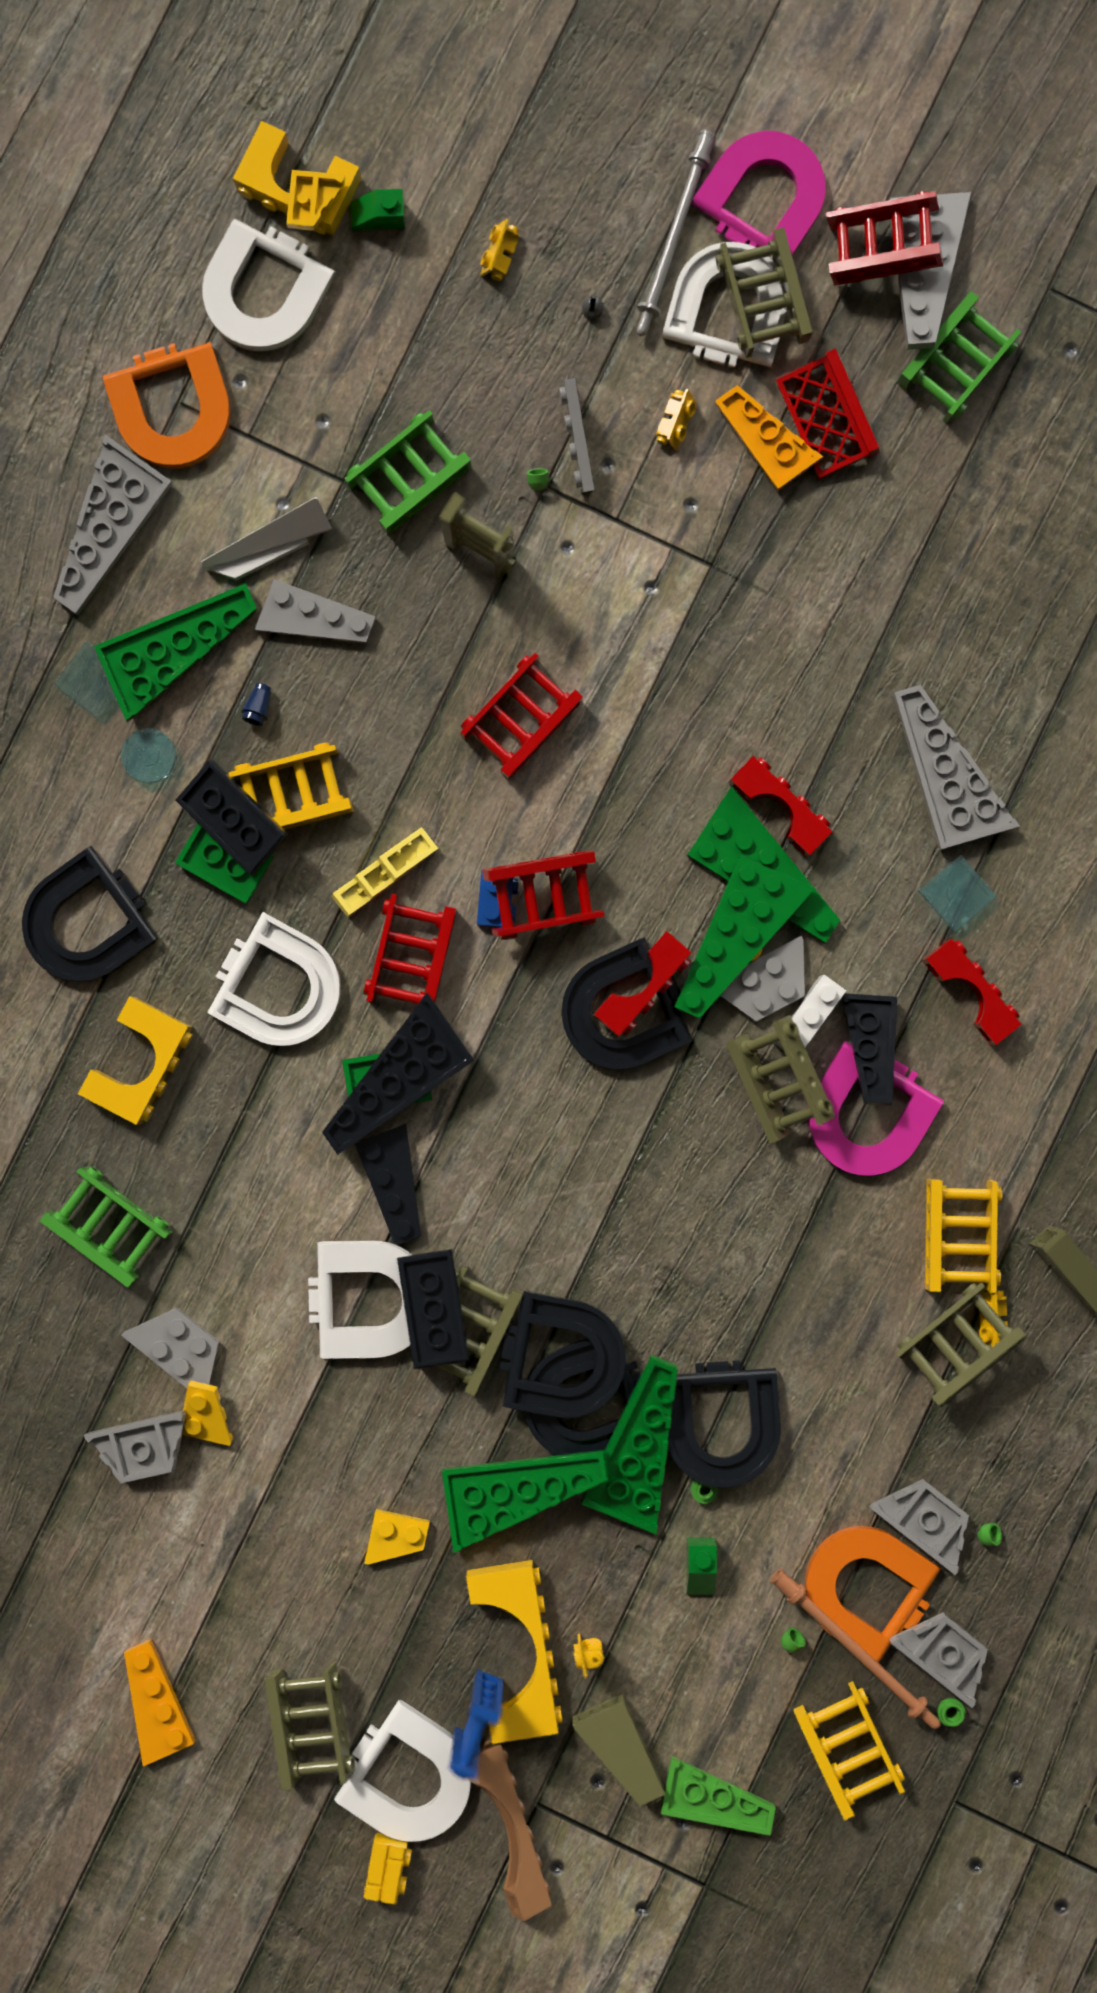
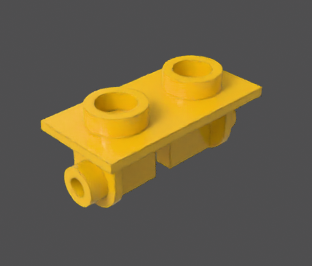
M505 219L498 225L495 224L489 236V240L492 241L490 248L485 251L480 265L483 266L480 274L482 277L489 272L492 273L491 277L496 281H502V278L506 277L512 258L504 255L503 252L505 251L512 255L520 237L517 227L513 225L507 227L509 219Z
M688 389L685 392L676 390L674 394H671L664 413L673 417L672 419L662 417L656 432V442L661 445H666L669 442L675 451H678L680 443L684 441L687 433L686 427L690 417L696 411L697 401Z
M996 1291V1293L984 1292L981 1295L998 1316H1007V1296H1004V1291ZM980 1312L979 1336L986 1345L990 1344L993 1347L1001 1341L999 1339L1000 1334Z
M578 1634V1643L574 1644V1657L577 1669L583 1668L584 1677H587V1669L599 1667L603 1663L602 1642L598 1638L582 1640L581 1635Z

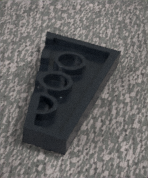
M844 993L842 1001L863 1104L892 1106L897 997Z
M407 1123L355 1143L394 1244L399 1245L421 1236Z

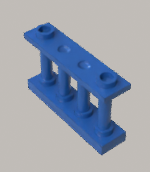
M477 1670L473 1681L470 1716L466 1727L461 1729L455 1726L448 1769L456 1777L465 1780L468 1778L476 1779L481 1736L485 1726L490 1723L497 1725L501 1715L503 1679L481 1670Z

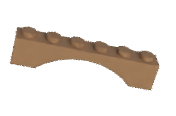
M488 1740L480 1744L476 1779H468L480 1787L492 1799L505 1823L509 1840V1863L503 1890L511 1915L525 1921L552 1906L549 1898L551 1890L547 1881L542 1876V1862L534 1850L532 1841H534L533 1833L529 1826L526 1825L523 1816L525 1814L524 1805L517 1797L515 1791L517 1783L515 1777L508 1769L506 1762L508 1761L507 1752L501 1744H492V1741Z

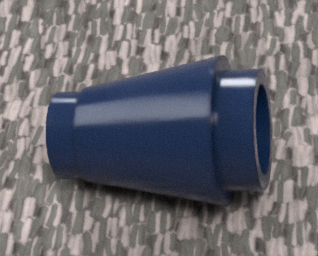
M256 683L255 688H253L241 710L243 721L255 726H262L264 721L268 720L271 692L269 686Z

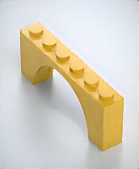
M533 1560L467 1570L466 1579L470 1605H493L515 1615L530 1632L537 1653L536 1665L526 1686L516 1696L502 1703L501 1715L497 1725L489 1724L492 1744L558 1734V1724L563 1723L561 1706H555L554 1696L559 1694L556 1678L551 1679L549 1669L554 1668L552 1650H546L545 1641L550 1640L548 1623H542L541 1613L546 1612L544 1597L543 1595L538 1596L537 1585H541L539 1568H534Z

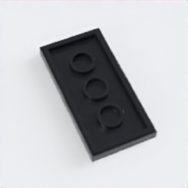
M211 759L175 800L250 875H254L289 835Z
M453 1249L398 1257L397 1262L414 1369L470 1360Z

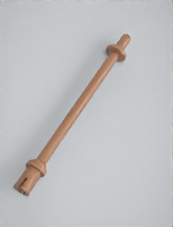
M782 1568L773 1574L770 1583L775 1585L787 1597V1601L791 1605L799 1604L910 1707L908 1716L911 1719L919 1716L932 1729L940 1727L939 1719L926 1708L928 1702L926 1697L916 1699L806 1596V1588L802 1584L798 1585Z

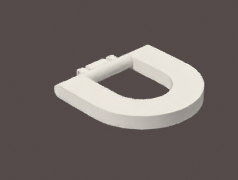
M234 219L204 275L202 294L205 309L216 330L234 345L253 351H269L281 348L293 342L306 330L332 284L336 271L307 257L306 255L310 248L303 243L300 249L297 250L300 242L280 231L275 239L277 229L270 227L265 235ZM256 246L302 269L282 308L266 318H252L243 314L233 301L234 286Z
M723 242L727 245L729 255L756 248L739 242ZM722 243L714 244L701 250L686 263L678 277L662 338L694 346L693 357L700 358L701 350H705L704 360L722 365L725 364L726 357H730L728 366L733 368L736 366L737 358L771 367L779 337L753 344L752 357L746 358L744 349L740 350L737 343L693 332L705 289L713 280L724 276L723 271H718L715 259ZM768 256L733 265L732 267L735 276L745 279L775 271L777 264ZM778 282L754 288L757 293L758 303L782 297V294L785 293L783 285L778 284ZM782 308L756 315L752 332L783 325L787 310Z
M262 912L246 943L241 941V939H236L234 945L241 948V951L239 952L231 948L221 967L229 971L226 975L221 971L217 973L216 977L223 980L224 983L207 1013L260 1042L277 1046L300 1044L318 1035L334 1017L341 996L339 972L330 954L318 942ZM260 944L299 964L306 971L310 979L311 992L306 1005L299 1012L286 1017L274 1016L233 994Z
M383 1241L318 1242V1278H308V1286H318V1288H312L308 1291L309 1312L319 1313L310 1314L309 1323H319L320 1358H379L396 1354L410 1345L397 1258L412 1254L395 1244ZM378 1272L389 1276L396 1282L401 1291L402 1307L400 1312L392 1321L380 1326L333 1327L332 1273Z
M398 1700L380 1729H377L374 1725H370L367 1729V1733L373 1736V1738L364 1734L352 1752V1755L359 1759H355V1771L347 1783L343 1784L334 1800L340 1806L388 1837L408 1842L423 1841L440 1835L457 1821L468 1801L471 1782L469 1779L465 1780L456 1777L448 1769L453 1735L406 1702ZM392 1735H395L428 1757L439 1770L441 1787L437 1795L425 1805L419 1807L401 1805L363 1780Z

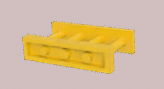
M329 742L315 745L312 751L251 766L250 763L240 764L234 767L235 771L228 772L234 781H241L242 789L256 802L257 799L251 777L267 773L277 811L274 813L275 817L272 818L284 830L354 812L351 800L349 798L344 799L343 795H340L330 756L339 753L335 745L330 746ZM320 759L329 798L327 799L328 803L317 806V802L313 801L304 763ZM291 766L294 768L303 802L301 810L295 812L287 809L277 771Z
M926 1179V1290L941 1292V1285H944L945 1282L985 1283L988 1292L996 1293V1286H1000L1001 1273L997 1269L998 1203L1002 1201V1189L998 1187L997 1181L986 1180V1189L946 1188L945 1185H942V1180ZM946 1199L986 1200V1217L946 1216L945 1213H942V1202H946ZM946 1227L986 1228V1244L945 1243V1241H942V1230H945ZM946 1254L985 1255V1272L945 1271L944 1268H941V1257H945Z
M853 1681L848 1683L853 1695L814 1714L812 1711L807 1713L803 1705L793 1709L844 1821L854 1816L851 1806L855 1804V1800L894 1782L900 1794L905 1792L901 1784L905 1780L904 1775L898 1764L892 1765L865 1708V1705L870 1704L863 1688L857 1690ZM859 1706L865 1721L827 1739L824 1737L818 1738L815 1729L819 1728L818 1724ZM869 1731L871 1732L877 1746L840 1764L836 1762L830 1763L827 1755L831 1753V1749ZM883 1757L889 1770L888 1772L850 1790L848 1787L842 1789L839 1780L843 1779L842 1775Z

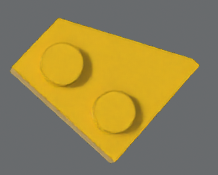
M292 170L287 227L315 231L343 188L345 175Z
M190 1380L183 1411H186V1418L182 1435L230 1446L233 1441V1435L229 1433L226 1424L227 1416L220 1404L221 1397L216 1386Z
M376 1509L364 1564L369 1565L424 1550L430 1520Z

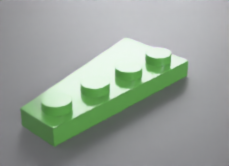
M674 1756L670 1757L664 1789L665 1795L661 1805L662 1815L771 1835L776 1809L775 1804Z

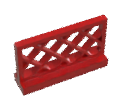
M836 348L826 352V356L776 379L778 388L800 438L811 449H817L819 454L822 451L836 456L833 465L827 469L821 470L818 463L813 466L819 480L864 458H871L879 454V445ZM823 365L827 373L824 383L821 384L809 380L812 370ZM793 379L803 382L798 396L787 393L784 384ZM829 380L832 384V387L827 386ZM807 384L821 389L816 402L802 398ZM825 390L835 393L838 398L834 409L820 404ZM790 399H793V400L796 401L794 407H793V404H792V402H791ZM800 402L814 407L809 421L799 418L796 414ZM839 405H841L843 412L838 411ZM817 409L832 413L827 427L813 423ZM836 415L846 418L849 423L845 434L830 429ZM801 423L807 425L805 432ZM810 427L825 432L820 446L808 441L807 435ZM850 430H852L855 437L849 435ZM828 433L843 438L838 452L823 447ZM846 440L858 443L861 452L852 457L842 454ZM839 458L845 459L838 463Z

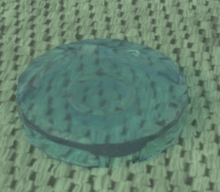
M151 728L139 729L132 733L123 743L121 750L122 765L130 776L140 782H160L169 776L175 767L177 758L175 746L170 738L159 730Z

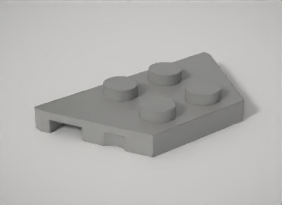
M802 936L749 963L720 996L755 1022L804 997V941Z
M178 1307L126 1330L121 1335L186 1389L190 1380L210 1385L220 1341Z
M186 1411L88 1432L84 1437L88 1443L92 1442L101 1453L99 1457L105 1465L112 1469V1473L120 1483L169 1473L176 1469Z
M924 1479L917 1481L869 1506L875 1513L954 1575L958 1573V1560L960 1550L963 1549L964 1530L967 1528L969 1515Z
M940 1613L889 1639L892 1645L971 1708L975 1706L976 1699L974 1695L977 1683L980 1684L981 1668L985 1663L988 1649L945 1613Z

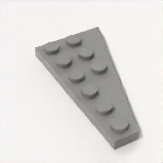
M971 192L937 194L939 210L930 212L932 243H940L943 266L897 274L907 350L935 347ZM903 197L890 198V200L898 199V198H903ZM919 214L902 217L904 247L906 249L918 247L921 245Z
M104 435L103 447L99 458L96 460L92 482L88 486L76 524V533L74 539L71 540L70 552L66 564L63 566L53 597L76 615L80 614L173 485L168 478L107 435Z
M918 685L894 692V701L939 850L1020 827L1015 818L1013 819L1005 808L1006 805L1001 798H998L989 785V781L968 751L957 740L954 731L945 723L939 714V710L923 687Z

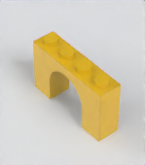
M261 121L233 177L237 192L242 197L252 200V198L257 199L267 209L271 211L278 209L286 213L287 216L289 193L282 190L276 184L275 174L289 146L288 138L285 131ZM334 156L326 173L345 175V184L315 230L320 234L328 233L334 236L362 179L358 166L337 156Z
M129 996L117 1021L143 1034L152 1043L156 1060L151 1074L138 1084L127 1085L99 1070H90L78 1095L138 1125L150 1119L154 1111L152 1104L156 1096L160 1098L165 1091L167 1083L164 1081L168 1073H173L180 1062V1058L177 1056L182 1048L186 1049L193 1037V1034L190 1033L193 1027L136 997Z

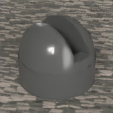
M595 295L585 298L582 303L583 315L589 320L598 319L603 313L602 300ZM591 301L596 302L594 312H589Z

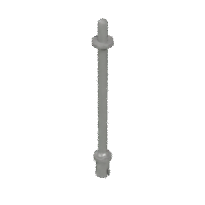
M708 130L700 131L695 150L690 154L689 162L692 168L647 301L640 302L637 306L638 311L642 313L637 327V334L641 337L647 334L652 317H659L661 314L660 309L656 305L701 171L708 168L711 161L709 156L716 140V135Z

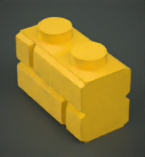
M375 1833L364 1892L365 1899L396 1904L398 1894L404 1895L407 1877L402 1876L403 1866L409 1867L412 1849H407L408 1841H400L382 1833Z

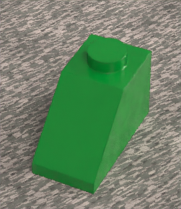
M403 189L373 190L351 201L352 231L405 229Z
M687 1538L686 1593L714 1595L717 1576V1544L715 1539Z

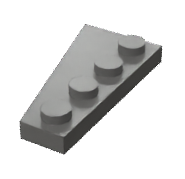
M575 378L566 379L562 382V387L559 388L561 404H565L567 415L564 416L566 432H570L572 443L569 444L571 460H576L578 470L574 471L576 488L581 487L582 493L594 491L576 381Z
M274 579L255 631L367 644L376 622V616Z

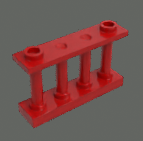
M923 191L913 196L851 208L840 207L834 211L826 212L830 230H837L839 260L829 263L830 276L834 286L943 266L940 243H932L930 212L939 210L936 191ZM919 214L921 245L906 249L904 247L902 217ZM892 220L893 250L878 254L875 222ZM864 225L866 255L850 259L848 228Z
M534 653L531 657L526 655L516 666L519 670L475 717L470 715L460 726L463 729L460 733L464 740L473 734L502 761L501 774L508 780L519 771L583 702V696L576 689L571 694L568 692L564 693L535 666L539 662V655L537 653ZM527 674L558 701L556 704L559 707L553 714L550 712L545 713L516 686ZM508 694L539 721L538 725L540 728L534 734L531 732L527 733L498 706ZM489 714L494 716L520 740L519 744L522 747L515 754L513 752L508 753L479 726Z
M586 850L482 869L483 880L492 881V884L496 885L502 927L492 929V934L498 937L501 936L502 940L517 938V933L579 921L581 925L597 923L596 918L605 917L604 911L592 910L586 874L588 864L596 862L595 851ZM572 867V871H575L581 912L566 915L560 874L562 873V868ZM545 872L546 876H549L555 917L540 920L533 879L536 878L535 873ZM519 876V881L523 883L529 922L513 925L507 883H509L508 878Z
M391 894L390 900L385 899L382 911V915H386L372 978L366 980L363 995H367L366 1001L372 1003L375 1001V996L379 995L418 1005L426 992H428L436 1003L457 909L445 906L444 912L439 911L437 914L397 904L398 895ZM398 915L436 924V927L440 928L438 939L428 940L391 931L394 916ZM388 941L429 951V954L434 955L432 964L424 967L385 958ZM382 968L423 977V981H427L425 992L420 991L419 994L380 985L379 979Z

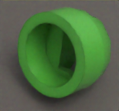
M547 469L527 471L529 487L540 491L547 486L549 481Z
M988 1523L980 1527L977 1537L979 1542L985 1546H998L1002 1540V1533L996 1523Z
M789 1628L781 1638L782 1648L784 1650L787 1649L789 1653L798 1652L806 1643L803 1634L796 1628Z

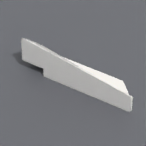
M317 497L204 559L201 561V564L206 571L216 572L237 581L309 545L308 537L330 531L332 527Z

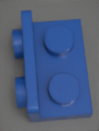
M481 870L477 925L502 927L496 885H493L492 881L483 880ZM512 877L508 878L507 890L512 921L515 922L517 905H512V894L518 895L519 878Z

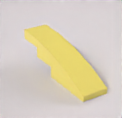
M421 827L381 855L377 861L358 873L354 879L335 891L331 897L348 918L436 852L438 847Z

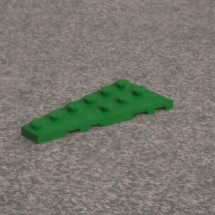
M246 583L94 646L127 723L258 611Z
M732 786L687 854L689 858L727 882L738 857L742 856L812 886ZM815 889L791 915L788 921L825 944L840 922V919Z
M739 856L674 1008L700 1018L816 888Z
M651 1354L605 1449L609 1479L586 1490L581 1498V1503L657 1535V1520L661 1504L660 1497L664 1481L668 1434L671 1426V1411L678 1368L676 1364Z
M605 1450L450 1467L441 1470L453 1553L519 1523L546 1508L559 1504L567 1498L607 1481L609 1473Z

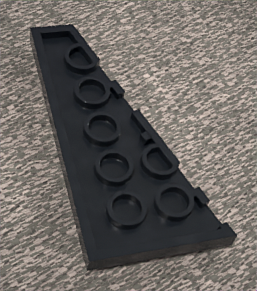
M426 992L322 1131L337 1155L474 1061V1058L428 992Z

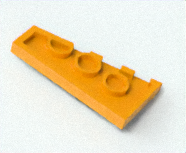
M738 385L715 401L717 408L777 491L822 460V455L816 450L811 449L805 444L803 439L797 434H793L779 419L774 418L760 403Z
M152 1639L129 1648L124 1652L143 1767L191 1746L196 1741Z

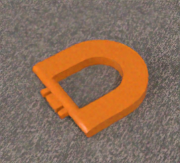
M211 342L177 352V347L173 343L168 345L170 354L166 353L163 346L144 352L145 362H142L141 356L138 354L133 356L136 366L102 376L113 414L123 439L130 449L146 462L169 469L193 466L212 455L224 440L230 424L231 407ZM188 364L200 402L199 418L196 424L182 435H161L148 425L135 381Z
M854 1526L835 1532L817 1547L807 1566L805 1591L806 1596L879 1663L891 1646L889 1639L903 1632V1628L909 1629L918 1624L924 1613L917 1609V1607L920 1606L927 1610L930 1606L922 1598L941 1571V1568L885 1530L870 1526ZM860 1558L876 1560L913 1585L883 1632L848 1610L837 1598L836 1580L838 1574L846 1564Z

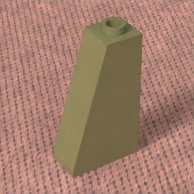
M1050 1225L1047 1226L1029 1244L1092 1314L1097 1317L1096 1268L1063 1229Z
M623 1693L572 1716L575 1731L639 1806L644 1804L653 1805L661 1800V1796L665 1795L663 1782Z

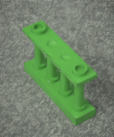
M972 291L969 292L939 328L935 347L922 349L903 371L897 382L904 389L911 382L915 385L918 383L950 409L943 419L946 423L953 416L956 419L961 416L968 407L965 404L966 400L1004 355L1010 357L1019 346L1016 340L1021 331L1017 329L1008 339L976 312L978 309L974 306L979 297ZM963 320L966 323L971 322L1001 347L992 359L959 333L960 329L957 327ZM945 341L949 344L953 342L984 368L975 380L942 354L943 350L940 347ZM928 362L931 364L935 362L967 389L958 400L954 399L925 375L926 371L923 368Z
M430 410L425 414H417L410 421L411 425L362 465L356 464L347 472L345 481L348 488L352 490L357 485L362 488L382 513V518L379 520L380 525L388 536L472 468L471 459L465 452L459 456L457 454L453 455L432 430L430 425L434 423V418ZM421 433L445 461V467L438 473L436 471L432 472L409 444ZM398 451L405 455L424 478V484L417 490L411 489L388 461ZM377 468L383 471L403 496V501L396 507L390 506L367 479Z
M92 1166L89 1169L81 1167L76 1173L82 1176L84 1180L60 1211L46 1212L40 1222L129 1288L140 1277L135 1273V1266L159 1235L164 1239L168 1238L173 1232L168 1229L169 1223L159 1216L152 1217L102 1179L104 1175ZM94 1185L106 1196L83 1227L77 1229L69 1223L71 1220L69 1217ZM116 1202L126 1209L128 1213L104 1244L98 1245L91 1240L93 1237L91 1233ZM138 1218L150 1229L127 1260L121 1262L113 1256V1250Z

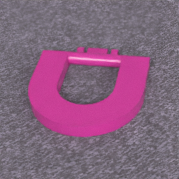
M777 131L751 133L738 139L725 150L694 196L691 204L720 222L715 232L721 235L725 228H727L728 231L724 237L729 241L744 244L749 242V245L754 247L768 245L772 234L770 237L766 236L724 209V206L744 176L751 169L761 165L780 167L792 178L796 195L775 229L784 227L793 257L816 222L823 206L826 183L822 166L813 151L794 136Z
M844 1041L820 1080L827 1098L832 1103L835 1117L820 1126L817 1125L814 1117L808 1119L809 1130L819 1152L834 1166L857 1175L883 1174L902 1165L914 1153L944 1100L914 1083V1080L918 1077L917 1072L911 1070L908 1077H905L909 1068L894 1060L893 1086L911 1096L908 1103L884 1140L871 1146H860L851 1142L840 1128L839 1110L858 1078L852 1045Z

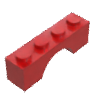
M752 756L728 783L747 801L767 797L780 802L787 810L791 821L787 840L807 858L833 832L829 828L831 824L821 814L816 816L809 809L811 805L801 795L796 797L789 790L791 785L781 776L776 778L770 772L771 766L763 758L757 759Z
M666 931L647 953L652 963V977L648 986L642 992L633 996H619L612 993L594 1013V1016L617 1036H620L621 1033L627 1036L637 1024L633 1019L640 1012L645 1015L655 1004L652 1000L653 996L658 991L663 994L673 983L670 977L676 970L681 973L689 965L691 960L688 956L692 952Z
M946 940L926 956L922 962L938 982L948 979L960 980L974 990L979 1002V1011L973 1025L989 1045H997L1022 1025L1018 1020L1020 1015L1010 1004L1006 1005L1000 998L1002 993L993 983L989 985L983 977L985 972L977 962L974 961L972 963L966 956L968 951L964 945L958 940Z

